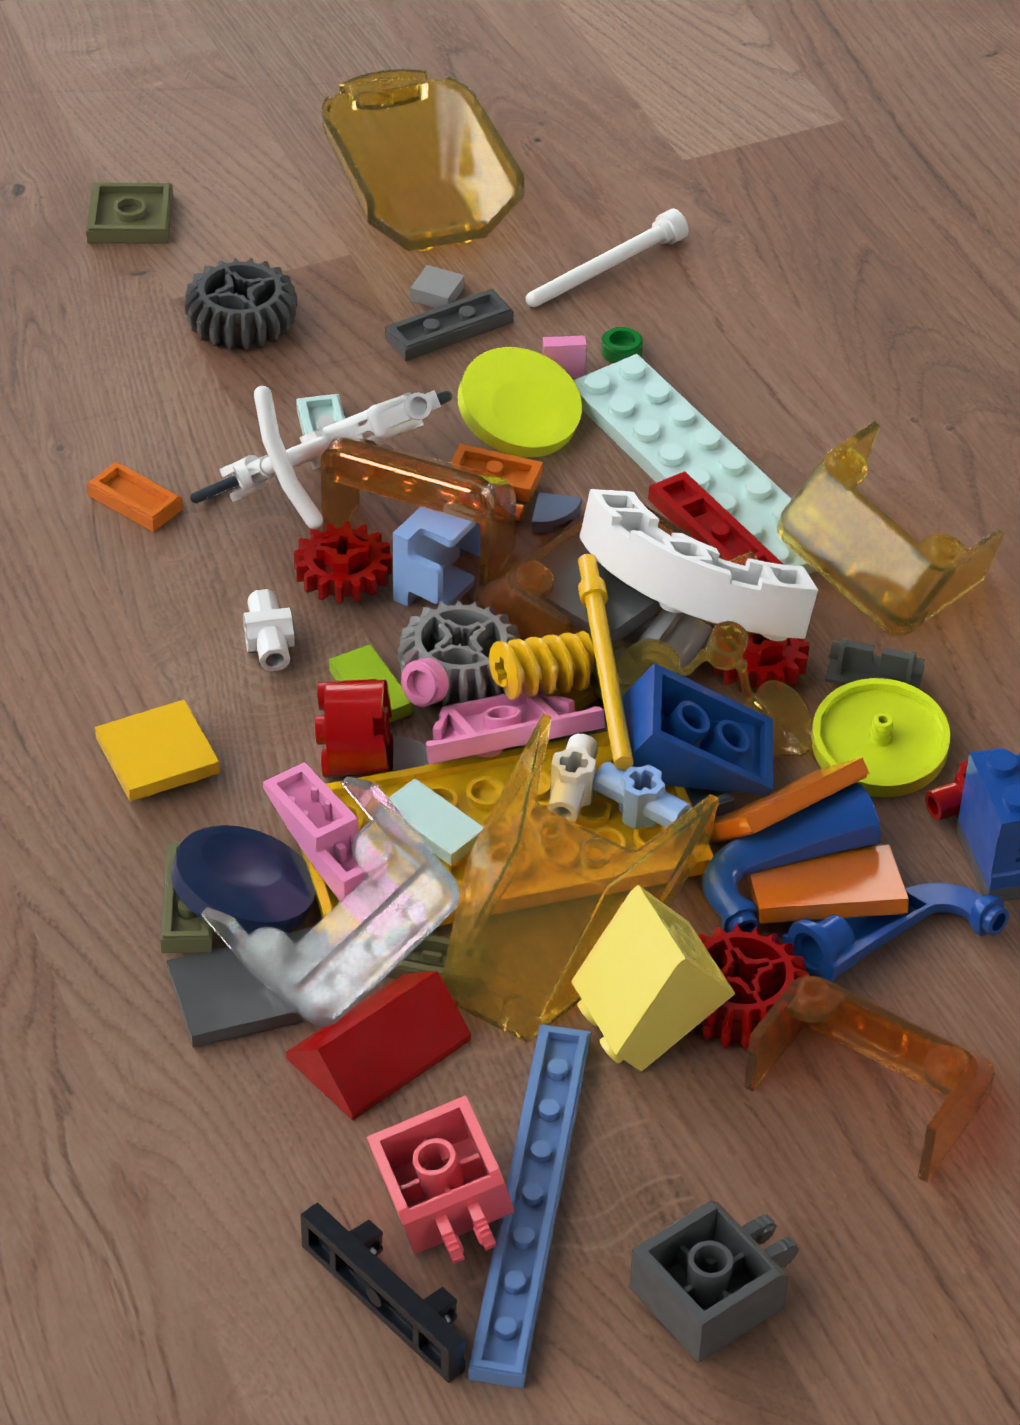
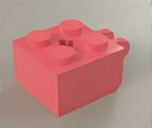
M466 1095L366 1137L414 1255L444 1243L453 1264L465 1260L463 1255L464 1248L459 1236L474 1230L479 1244L484 1247L485 1251L496 1246L488 1223L512 1214L515 1211L501 1171Z

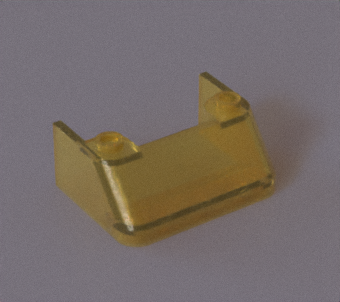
M873 421L824 456L783 509L777 524V532L784 543L881 629L893 635H906L986 578L1005 533L997 528L970 549L957 538L945 533L931 534L918 543L856 489L866 477L868 471L867 461L881 427Z

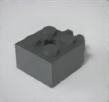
M709 1201L632 1249L629 1288L699 1363L784 1308L788 1275L782 1268L795 1259L800 1249L790 1237H784L778 1243L775 1242L763 1250L760 1245L769 1240L778 1227L768 1214L758 1216L756 1220L753 1219L741 1227L718 1202Z

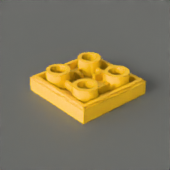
M184 699L95 727L96 739L130 802L150 797L156 793L181 785L194 783L200 779L220 773L219 760Z

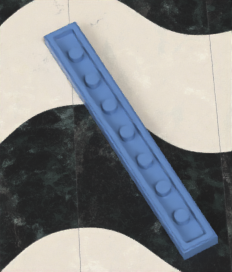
M540 1024L506 1186L515 1212L499 1220L495 1239L496 1246L493 1249L469 1365L468 1380L524 1389L588 1058L591 1031Z

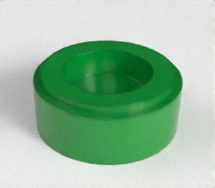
M615 327L602 335L601 355L608 362L616 363L635 354H638L640 357L642 356L643 338L637 331L628 327Z

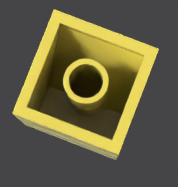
M639 885L630 891L571 981L581 997V1000L577 1003L578 1008L591 1024L600 1028L604 1035L599 1041L605 1052L616 1063L620 1064L624 1060L641 1072L735 995L734 990L689 921Z

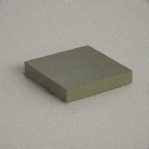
M92 183L86 229L87 243L168 244L173 184Z

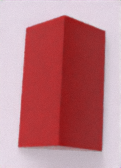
M438 971L403 974L286 1051V1059L353 1121L471 1041V1033Z

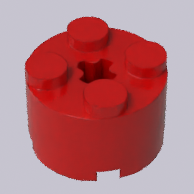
M361 679L318 682L319 710H324V715L315 716V737L317 745L326 744V749L321 751L323 777L362 776L391 772L393 769L394 742L393 733H390L389 718H392V708L387 681Z

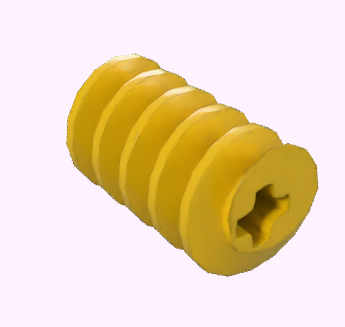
M581 631L576 634L564 633L559 635V637L552 634L544 636L542 639L535 636L527 638L525 641L521 639H513L508 641V643L497 641L493 643L490 649L488 660L490 672L496 685L503 687L506 696L510 700H515L519 698L521 691L526 697L530 698L536 696L538 690L545 696L553 694L555 688L561 693L569 692L572 686L578 691L586 690L590 683L595 654L589 633Z

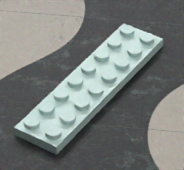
M638 354L573 380L580 392L582 411L656 483L685 471L784 565L803 566L807 573L811 574L841 560L842 546Z

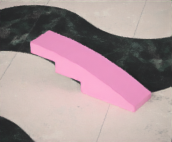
M305 762L263 782L264 791L316 871L372 940L415 919L414 904L387 876L386 861L359 833L358 818Z

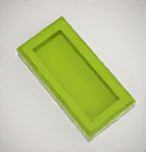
M371 644L329 659V671L336 681L361 679L387 681L392 708V718H389L390 722L413 714V703L407 699L402 686Z

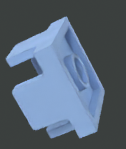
M445 483L393 532L394 601L409 607L420 596L434 604L441 601L447 606L455 605L457 600H460L475 585L474 575L452 564L460 557V548L480 558H484L489 553L490 522L461 507L460 489Z

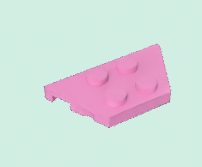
M538 690L536 696L530 698L526 697L521 691L519 698L515 700H510L506 694L443 706L439 714V721L435 722L432 729L434 740L426 742L427 760L429 764L472 755L493 757L501 754L503 749L520 745L529 748L540 747L547 744L549 739L605 728L604 710L601 707L594 706L577 712L575 711L574 700L561 696H545L540 690Z

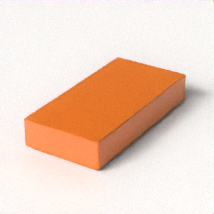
M117 461L87 483L88 496L152 532H155L183 510L182 497Z

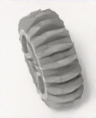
M458 599L456 604L447 606L440 601L436 610L423 607L420 616L410 617L408 627L402 629L400 636L398 662H400L402 673L405 666L412 661L426 657L437 660L444 667L449 682L447 694L441 701L443 706H447L450 702L463 703L497 696L504 691L503 687L496 685L492 678L488 660L490 649L493 643L497 641L508 643L510 640L521 638L518 627L509 622L508 614L497 615L494 606L482 609L477 600L471 605H462Z

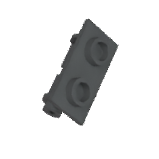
M843 638L842 642L833 640L829 655L831 660L825 676V682L845 685L861 679L884 678L901 681L919 689L925 669V659L917 658L916 652L909 653L883 648L881 657L873 655L875 645L850 641L848 638Z

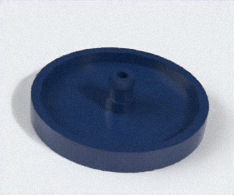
M211 826L191 833L179 845L171 869V880L178 897L194 914L220 929L245 936L270 937L282 935L296 929L308 916L316 894L306 862L296 851L266 833L240 826Z

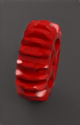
M736 924L732 932L729 933L724 932L717 926L714 933H712V938L699 933L698 937L734 990L735 995L691 1031L702 1029L705 1042L715 1037L720 1038L724 1049L731 1042L741 1043L746 1051L751 1042L756 1041L766 1049L771 1041V1037L784 1041L789 1029H797L802 1015H804L805 1010L808 1008L810 979L809 973L805 971L804 957L795 956L792 943L779 945L777 932L767 937L762 936L758 926L752 932H742L738 924Z

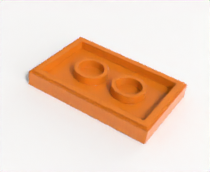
M863 758L815 770L771 792L769 795H765L703 826L702 829L708 842L713 844L755 834L866 778L869 771Z
M890 845L854 848L746 875L753 903L756 904L758 909V920L761 924L796 922L803 919L823 920L830 915L854 918L908 913L909 898Z

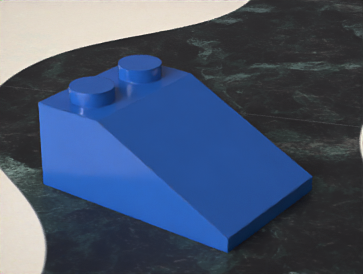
M656 663L623 695V707L634 761L632 767H643L648 764L662 772L661 780L668 786L769 795L774 790L772 718Z

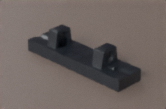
M318 1202L300 1214L302 1247L448 1383L465 1371L463 1355L466 1348V1338L450 1325L457 1319V1299L444 1287H441L422 1299L376 1257L383 1251V1232L369 1219L348 1231Z

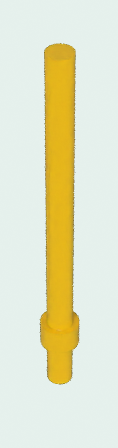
M584 554L578 559L581 582L578 585L580 602L587 609L614 766L617 769L625 770L632 766L634 761L605 604L608 601V593L605 581L599 576L596 557L593 554Z

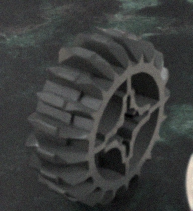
M236 257L230 263L219 260L217 267L205 266L203 273L194 274L193 282L187 284L184 306L188 323L191 325V331L199 333L200 340H211L213 347L226 344L229 350H231L235 346H243L246 351L250 345H257L263 348L267 340L278 342L279 334H287L289 326L294 324L297 306L295 288L291 283L290 276L283 275L280 267L270 268L268 261L257 264L254 263L253 258H250L247 262H239Z

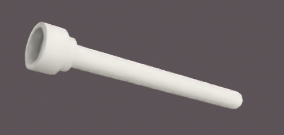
M669 209L656 217L651 229L529 292L526 296V303L530 307H538L657 243L672 245L686 238L689 231L686 219L677 209Z

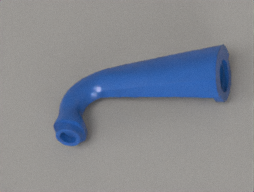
M856 782L755 834L739 837L720 849L706 866L703 873L702 888L707 901L721 917L722 930L726 933L732 932L736 924H738L742 932H752L756 926L759 929L760 923L758 921L756 904L741 896L738 892L737 885L744 876L819 856L880 843V821L870 795L861 784Z
M925 883L905 888L909 898L908 913L854 918L830 915L823 920H816L814 922L803 919L793 923L789 932L783 935V944L792 943L795 956L804 957L805 971L809 973L811 983L829 985L864 957L930 914L949 913L961 916L970 923L975 934L979 936H986L988 934L995 936L1005 928L1009 919V912L1004 908V900L995 895L982 896L972 889L956 884Z

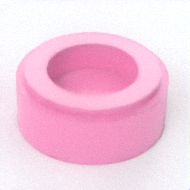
M426 657L408 663L403 669L401 676L403 692L407 699L416 706L426 707L438 703L447 694L449 686L447 673L444 667L433 658Z

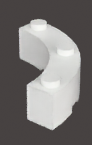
M590 489L579 538L586 549L596 557L597 562L621 581L658 601L660 606L669 612L686 613L730 628L762 634L765 638L773 641H784L787 637L805 639L818 589L803 566L769 563L747 558L746 566L720 559V553L717 548L697 541L683 533H672L670 536L658 528L659 518L643 505L634 492Z

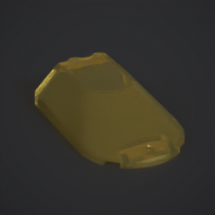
M417 69L376 71L343 82L339 85V93L333 97L327 96L323 102L322 125L324 132L367 222L408 251H425L435 246L452 243L465 244L471 240L486 238L524 197V174L475 93L468 86L452 77H447L444 81L428 78L427 71Z

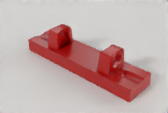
M685 471L649 486L648 500L674 524V533H683L697 541L717 548L720 553V559L746 566L747 558L783 564Z

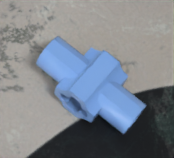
M607 761L601 765L593 779V789L618 802L619 811L622 813V823L633 829L641 827L653 828L658 823L678 833L685 826L691 814V805L666 792L665 784L661 780L662 772L648 764L643 767L630 766L627 770H621Z

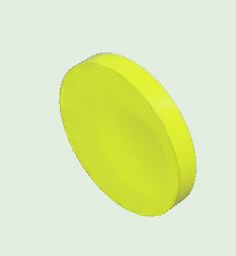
M502 347L482 353L469 364L458 389L459 411L468 428L488 446L509 455L532 458L552 454L570 441L581 419L582 400L580 392L571 376L552 359L529 349Z
M869 678L847 683L826 696L814 716L811 744L813 754L821 768L863 758L869 774L857 783L861 784L871 797H899L924 788L940 774L948 756L950 727L940 706L920 689L897 680Z

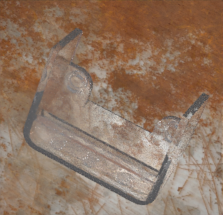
M347 776L341 784L371 819L358 832L352 845L354 861L367 877L300 941L295 944L286 933L274 927H261L248 935L232 916L209 907L200 913L254 976L300 1017L317 1026H330L341 1020L455 910L460 895L459 886L455 878L377 783Z

